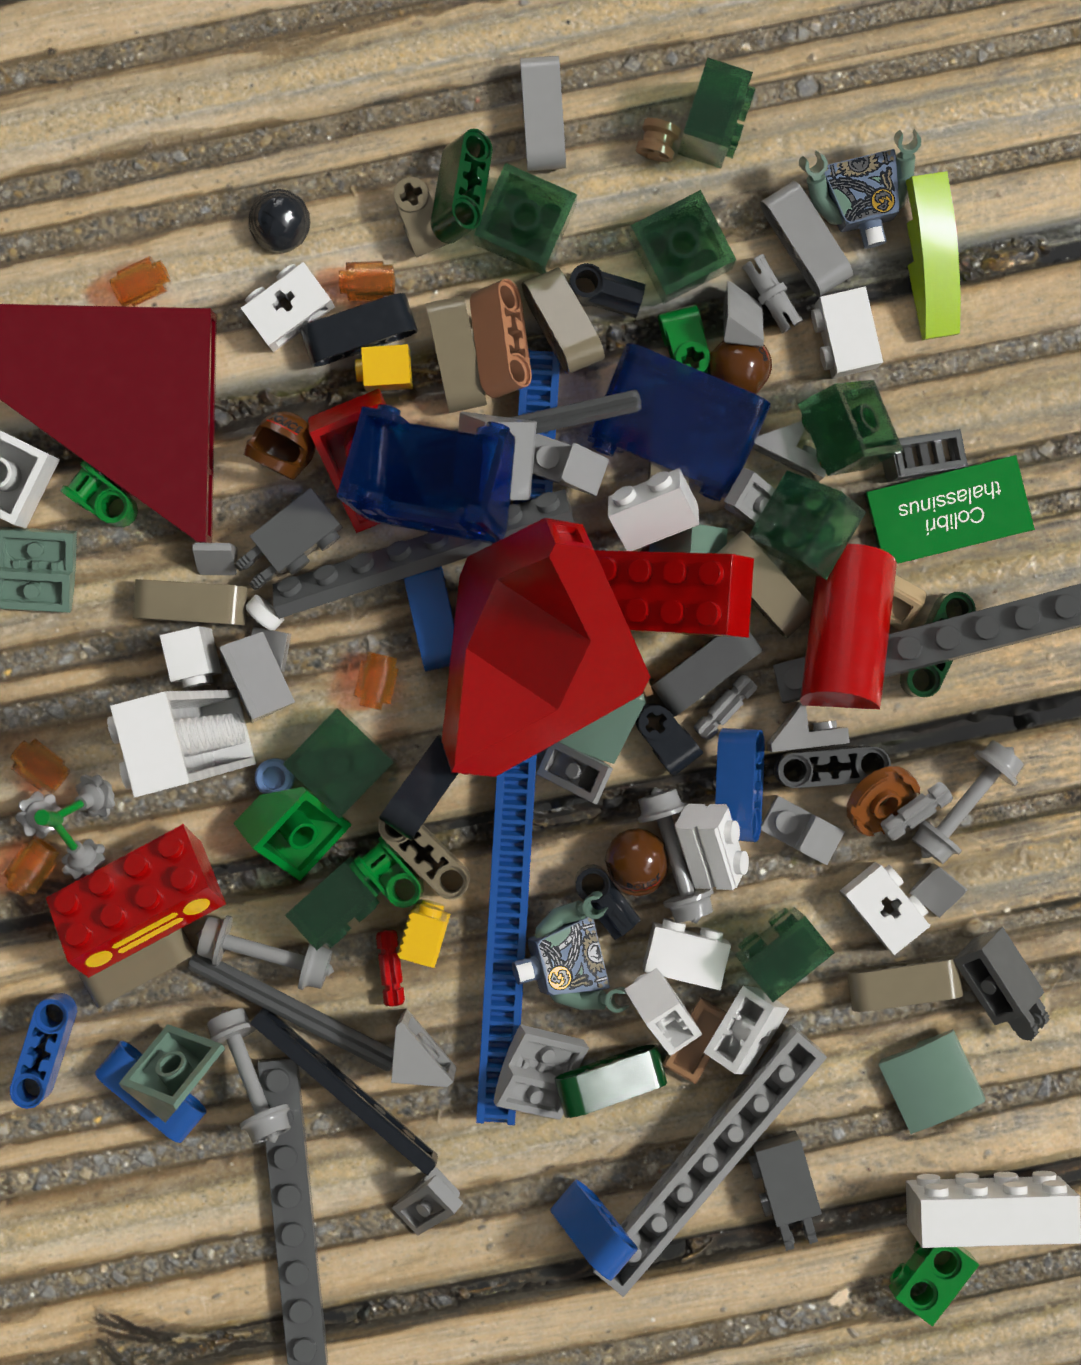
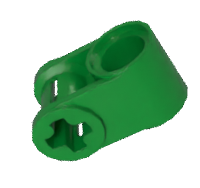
M694 304L659 314L658 323L665 347L668 349L676 377L686 384H696L702 381L708 371L710 352L697 305ZM691 356L694 362L699 361L697 369H692L690 364H685L686 357Z
M82 460L80 463L82 468L68 486L63 485L60 491L76 504L115 527H126L132 524L138 515L136 501L111 482V479ZM116 499H122L124 504L122 513L118 517L112 518L109 514L110 504Z
M380 836L378 838L379 843L363 857H356L354 862L365 877L377 886L394 906L400 908L410 907L422 897L424 892L423 881L414 869ZM385 854L386 857L374 866L373 864ZM399 879H408L414 884L415 894L411 899L405 900L397 895L395 886Z

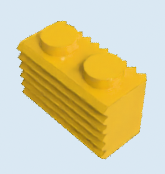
M423 899L421 904L412 907L408 915L409 918L406 922L407 925L404 929L405 933L402 936L400 949L397 953L400 959L435 968L451 915L448 912H444L445 906L443 904Z

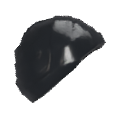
M275 189L263 193L254 201L249 212V229L254 240L262 248L273 253H286L294 250L304 242L310 230V212L301 197L289 190Z

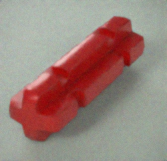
M383 930L376 935L377 949L381 950V953L378 955L381 985L385 986V989L382 991L383 1002L385 1006H399L404 1003L405 996L404 987H400L403 979L401 962L397 955L398 951H396L398 936L396 930Z

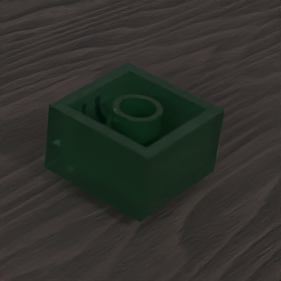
M707 58L683 132L678 155L718 168H722L725 157L733 159L744 125L737 123V120L745 122L756 87L749 85L753 74L752 71Z
M505 163L483 212L481 223L475 230V245L537 273H546L576 208L577 194Z
M701 190L630 226L629 238L663 304L732 270L736 262V258Z
M874 380L835 383L798 403L802 414V424L811 435L817 450L816 457L818 463L825 470L827 476L867 470L903 451Z
M787 470L748 536L773 557L827 580L866 511L842 491Z
M342 707L334 710L283 765L338 818H341L397 760Z
M352 855L285 914L316 951L324 944L331 949L351 929L347 924L355 917L360 923L380 903L376 897L381 891L359 870Z
M796 907L790 911L787 908H783L768 921L771 926L760 935L757 932H753L738 945L741 950L735 954L772 1002H775L835 953L807 917Z

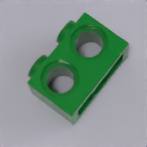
M916 1241L913 1255L906 1264L901 1263L896 1267L891 1275V1284L888 1287L896 1300L933 1327L980 1264L963 1247L922 1248L918 1241ZM949 1251L951 1253L949 1260L945 1264H934V1258L939 1252ZM916 1283H927V1288L921 1295L914 1296L910 1294L911 1288Z

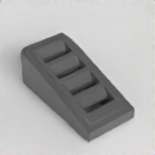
M961 429L892 439L880 445V454L887 482L968 467ZM942 441H947L950 456L949 462L945 461ZM927 444H931L935 464H931ZM911 447H915V448H916V453H917V458H918V463H919V466H918V467H915V462H914V457H913V453H912V448H911Z

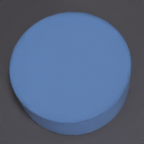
M279 758L262 762L255 772V784L262 794L288 790L294 784L295 774L293 768L288 762Z

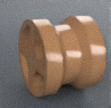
M646 118L642 127L644 136L643 139L638 141L635 151L641 156L654 161L672 162L674 156L673 142L679 139L681 129L675 124L662 119Z

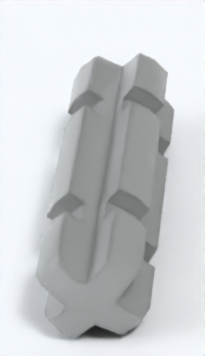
M741 675L732 684L733 688L731 690L727 689L707 711L709 714L706 717L702 716L694 725L695 731L706 740L711 739L718 732L719 729L717 727L720 724L724 725L744 704L742 700L744 698L748 699L757 690V685L748 676Z
M941 782L936 783L927 790L929 794L926 796L923 793L897 810V816L894 817L892 814L883 820L881 827L884 833L892 841L897 840L906 833L905 829L907 827L913 829L936 813V807L943 808L953 800V796L946 785Z

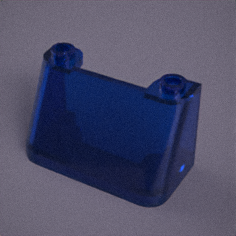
M627 343L605 396L637 390L641 399V410L594 421L587 441L593 443L592 449L610 457H613L615 452L623 453L626 451L672 471L680 468L683 476L695 480V484L701 488L699 494L720 502L722 497H727L732 485L744 468L767 417L771 403L754 393L639 345Z
M379 404L377 409L362 406L337 498L363 518L377 523L490 544L505 538L508 529L516 438L510 432L508 426L497 422H487L486 426L478 427L476 433L472 434L411 424L401 417V411L393 406Z

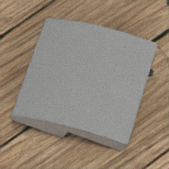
M520 1024L502 1065L494 1096L495 1105L497 1107L561 1120L563 1110L554 1078L562 1073L579 1068L589 1050L586 1042L583 1039Z

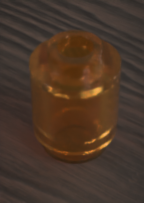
M151 256L116 271L117 276L109 279L122 306L132 304L133 307L168 292L166 283L171 281L161 260L155 262Z
M384 261L346 262V270H339L340 294H347L348 301H373L395 294L394 265H384Z
M367 651L366 660H361L353 696L360 698V706L382 710L383 703L391 704L399 668H396L398 658Z
M37 739L32 740L30 743L25 740L22 741L10 756V759L14 761L11 770L41 792L46 790L53 794L71 772L65 766L66 761Z
M32 837L29 843H23L3 872L4 877L7 879L5 885L20 896L24 897L27 893L35 895L57 865L55 859L59 852L44 840Z

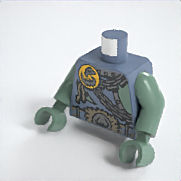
M915 129L913 130V140L906 145L902 144L903 133L901 130L895 133L894 142L900 149L897 155L895 149L828 165L826 157L815 150L817 162L811 168H809V162L804 156L799 159L800 168L809 174L806 179L811 202L817 212L830 224L837 225L840 232L860 229L864 249L874 248L887 242L882 223L894 220L899 210L906 204L908 199L906 180L914 176L916 156L913 153L921 147V137Z
M592 892L584 903L578 900L556 907L539 923L535 930V936L527 940L531 957L512 962L513 974L518 985L537 980L541 993L550 995L555 1003L577 1010H601L607 1006L610 1011L620 1013L629 1008V1005H617L614 1000L616 993L626 994L625 987H617L608 994L604 991L610 988L594 919L602 917L608 907L596 910L591 905L592 900H597L603 895L601 892Z

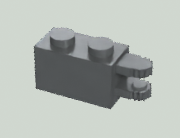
M309 488L250 535L256 546L235 563V566L239 571L246 570L260 557L265 555L272 565L253 577L250 585L254 590H257L279 573L284 575L289 571L291 575H294L310 562L307 558L310 553L318 547L324 551L340 538L337 532L343 526L312 488Z
M1003 927L974 937L953 959L994 1025L1008 1021L1019 1038L1032 1041L1039 1033L1038 1029H1042L1050 1020L1048 1011H1045V1006L1039 999L1043 995L1044 990Z
M796 1131L755 1142L752 1145L754 1155L749 1156L748 1161L754 1180L762 1179L765 1192L758 1195L765 1217L772 1215L776 1226L779 1227L786 1251L795 1248L794 1237L788 1224L802 1220L804 1236L809 1244L818 1242L811 1217L821 1215L822 1212Z

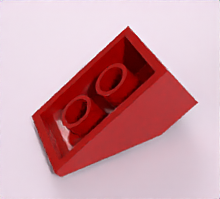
M379 388L308 418L309 434L356 534L427 505L399 432Z

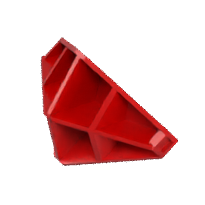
M543 518L467 557L459 577L442 731V743L451 772L464 775L496 777L642 695L651 676L583 524Z

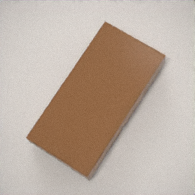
M699 996L690 1015L703 1035L671 1056L667 1052L662 1061L663 1066L696 1084L711 1057L703 1052L727 1012Z

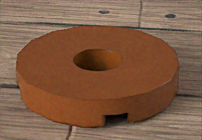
M888 766L876 770L861 780L852 791L847 803V817L854 828L863 835L875 836L873 833L880 831L885 834L881 827V822L892 814L894 817L897 816V810L915 799L917 793L920 794V786L913 775L900 766ZM888 798V800L883 805L879 806L885 799Z

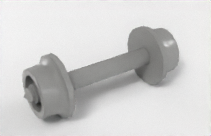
M992 740L985 749L974 752V756L986 767L937 828L924 820L919 824V829L912 837V841L921 848L922 858L933 857L941 864H944L953 854L959 855L962 850L949 837L999 777L1012 786L1018 784L1016 777L1024 767V764L1015 756L1013 747H1004Z
M654 787L651 795L638 799L641 816L638 817L639 823L657 820L680 895L665 900L663 904L665 908L671 910L676 923L691 921L697 924L701 917L713 912L710 897L714 894L713 888L694 890L675 829L672 815L682 812L687 803H683L680 800L676 788L662 791V789Z
M229 915L224 919L209 916L203 929L196 933L199 940L197 955L210 959L212 965L216 967L219 966L225 950L301 970L298 989L303 990L305 987L322 989L326 976L334 972L332 965H330L332 950L320 946L316 939L311 940L306 956L230 935L233 916Z
M245 1009L222 1010L219 1016L207 1022L210 1040L221 1043L223 1046L228 1044L255 1113L254 1116L240 1123L239 1127L241 1130L247 1131L253 1144L265 1141L275 1143L279 1135L291 1129L287 1112L290 1110L289 1104L270 1108L243 1041L244 1037L256 1030L250 1024L251 1021Z

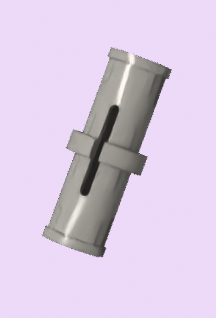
M761 254L754 258L761 270V274H758L751 261L747 262L742 268L746 271L759 292V302L761 305L766 304L779 326L780 332L785 333L791 329L784 317L785 313L790 318L794 327L801 323L803 319L799 316L786 295V285L784 282L779 283L766 261L765 255Z

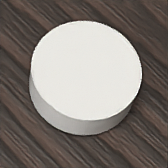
M254 595L246 604L248 613L269 630L275 631L284 621V618H278L273 606L258 595Z

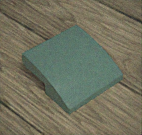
M0 527V609L66 613L72 611L77 531Z
M642 694L559 742L581 753L614 764L646 703L644 695Z
M954 1029L919 1041L916 1047L883 1058L878 1064L910 1134L956 1117L984 1103L986 1100Z

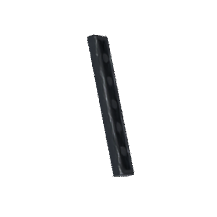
M264 1008L260 1010L250 1022L253 1027L425 1175H429L437 1164L438 1154L276 1014Z

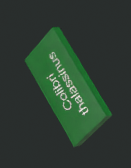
M1016 455L864 493L877 546L879 549L890 553L896 559L897 564L1035 530Z

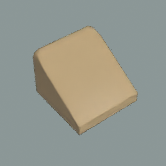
M897 575L895 576L890 625L899 631L908 629L925 604L926 592Z

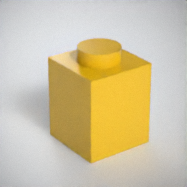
M408 344L361 347L362 358L355 359L357 382H363L367 392L378 388L380 391L413 389L411 354Z

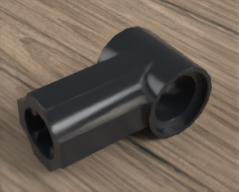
M589 263L578 265L568 280L582 307L591 305L632 318L638 316L646 284L603 272L599 267ZM579 278H587L593 282L595 290L590 293H584L577 288L575 282Z
M595 864L586 865L576 874V891L585 901L591 893L586 892L582 888L583 878L593 873L603 878V886L598 891L603 895L597 900H592L591 905L596 910L608 907L599 920L613 939L616 940L634 928L641 921V918L601 866Z

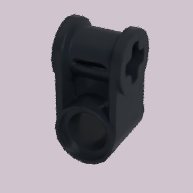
M655 703L643 706L636 720V727L653 748V753L672 777L676 776L704 754L683 726H680L665 707ZM649 713H653L656 716L662 714L663 717L659 720L662 727L659 730H655L652 727L646 729L645 726L649 723L646 716Z

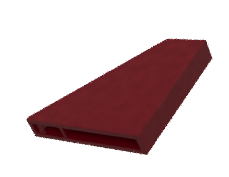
M0 304V400L199 543H212L217 315L211 308Z

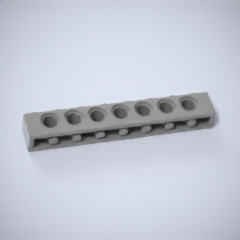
M791 1024L757 1063L751 1074L746 1076L620 1226L637 1246V1252L612 1281L603 1277L594 1268L593 1272L624 1297L825 1061L827 1056L823 1051Z

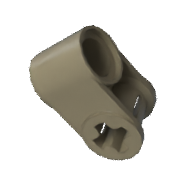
M406 177L400 180L394 189V199L404 223L403 228L416 258L448 245L437 239L431 229V215L434 202L425 183L416 177ZM408 191H413L415 195H419L417 205L412 206L409 201H405L407 200L406 193Z

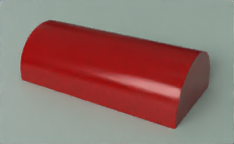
M836 544L825 547L819 552L800 696L802 706L880 710L897 567L896 559L890 553L862 544Z

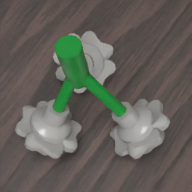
M85 774L81 776V783L75 787L79 796L75 798L74 803L63 809L57 805L54 795L47 794L44 797L41 792L36 791L29 799L19 802L18 807L21 812H18L15 816L16 821L23 826L24 834L27 836L36 834L38 838L43 839L50 831L56 830L67 845L68 854L62 858V863L65 865L62 868V872L64 875H72L75 880H79L101 868L102 863L106 860L103 855L105 847L102 844H95L92 839H87L83 844L79 841H74L62 823L64 817L77 810L84 811L87 809L91 817L96 815L107 817L110 815V809L115 806V797L111 784L103 780L100 775L91 777Z

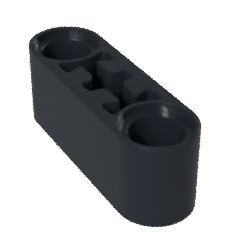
M405 293L389 295L312 321L299 329L312 367L324 366L360 354L361 347L384 346L418 332Z
M438 734L379 816L380 820L410 841L458 775V773L451 772L441 735Z

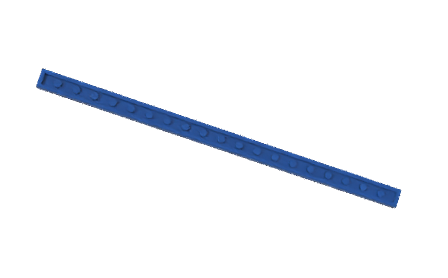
M528 349L532 379L527 387L519 390L518 416L557 407L560 363L554 352L532 351ZM556 430L538 433L556 439ZM532 475L531 497L529 500L538 498L544 493L552 492L553 482ZM513 500V504L517 505L529 500ZM537 754L498 775L496 779L476 1123L484 1124V1122L507 1123V1125H515L516 1110L497 1107L494 1103V1096L503 1062L514 1035L521 1024L523 984H517L512 970V962L525 959Z

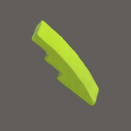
M948 172L911 176L906 180L913 219L906 224L914 262L908 265L922 341L960 334L961 315L959 252Z

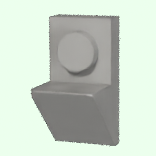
M809 419L757 436L750 447L818 482L825 477L831 465L823 460L825 455L822 452L806 445L802 449L796 447Z
M536 434L532 475L597 496L609 459L579 444L573 443L569 445Z
M746 468L742 469L724 500L727 511L776 538L783 523L779 521L767 522L775 506L777 507L773 517L787 519L790 514L787 509L778 503L779 499H783L784 496L758 474ZM787 498L784 500L791 508L794 507V504Z
M799 701L767 742V750L778 752L850 743L848 728L837 727V722L834 720L813 723L814 730L809 731L806 706H802Z
M557 742L548 747L536 774L597 804L613 768L604 761L590 757Z
M778 795L774 798L761 825V831L825 865H828L845 833L840 828Z
M435 1167L428 1176L425 1175L393 1205L392 1209L418 1236L454 1215L463 1202L458 1198L460 1196L459 1190Z

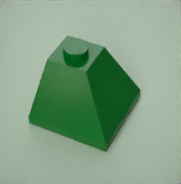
M304 787L259 795L233 823L252 849L299 881L352 826L349 820Z

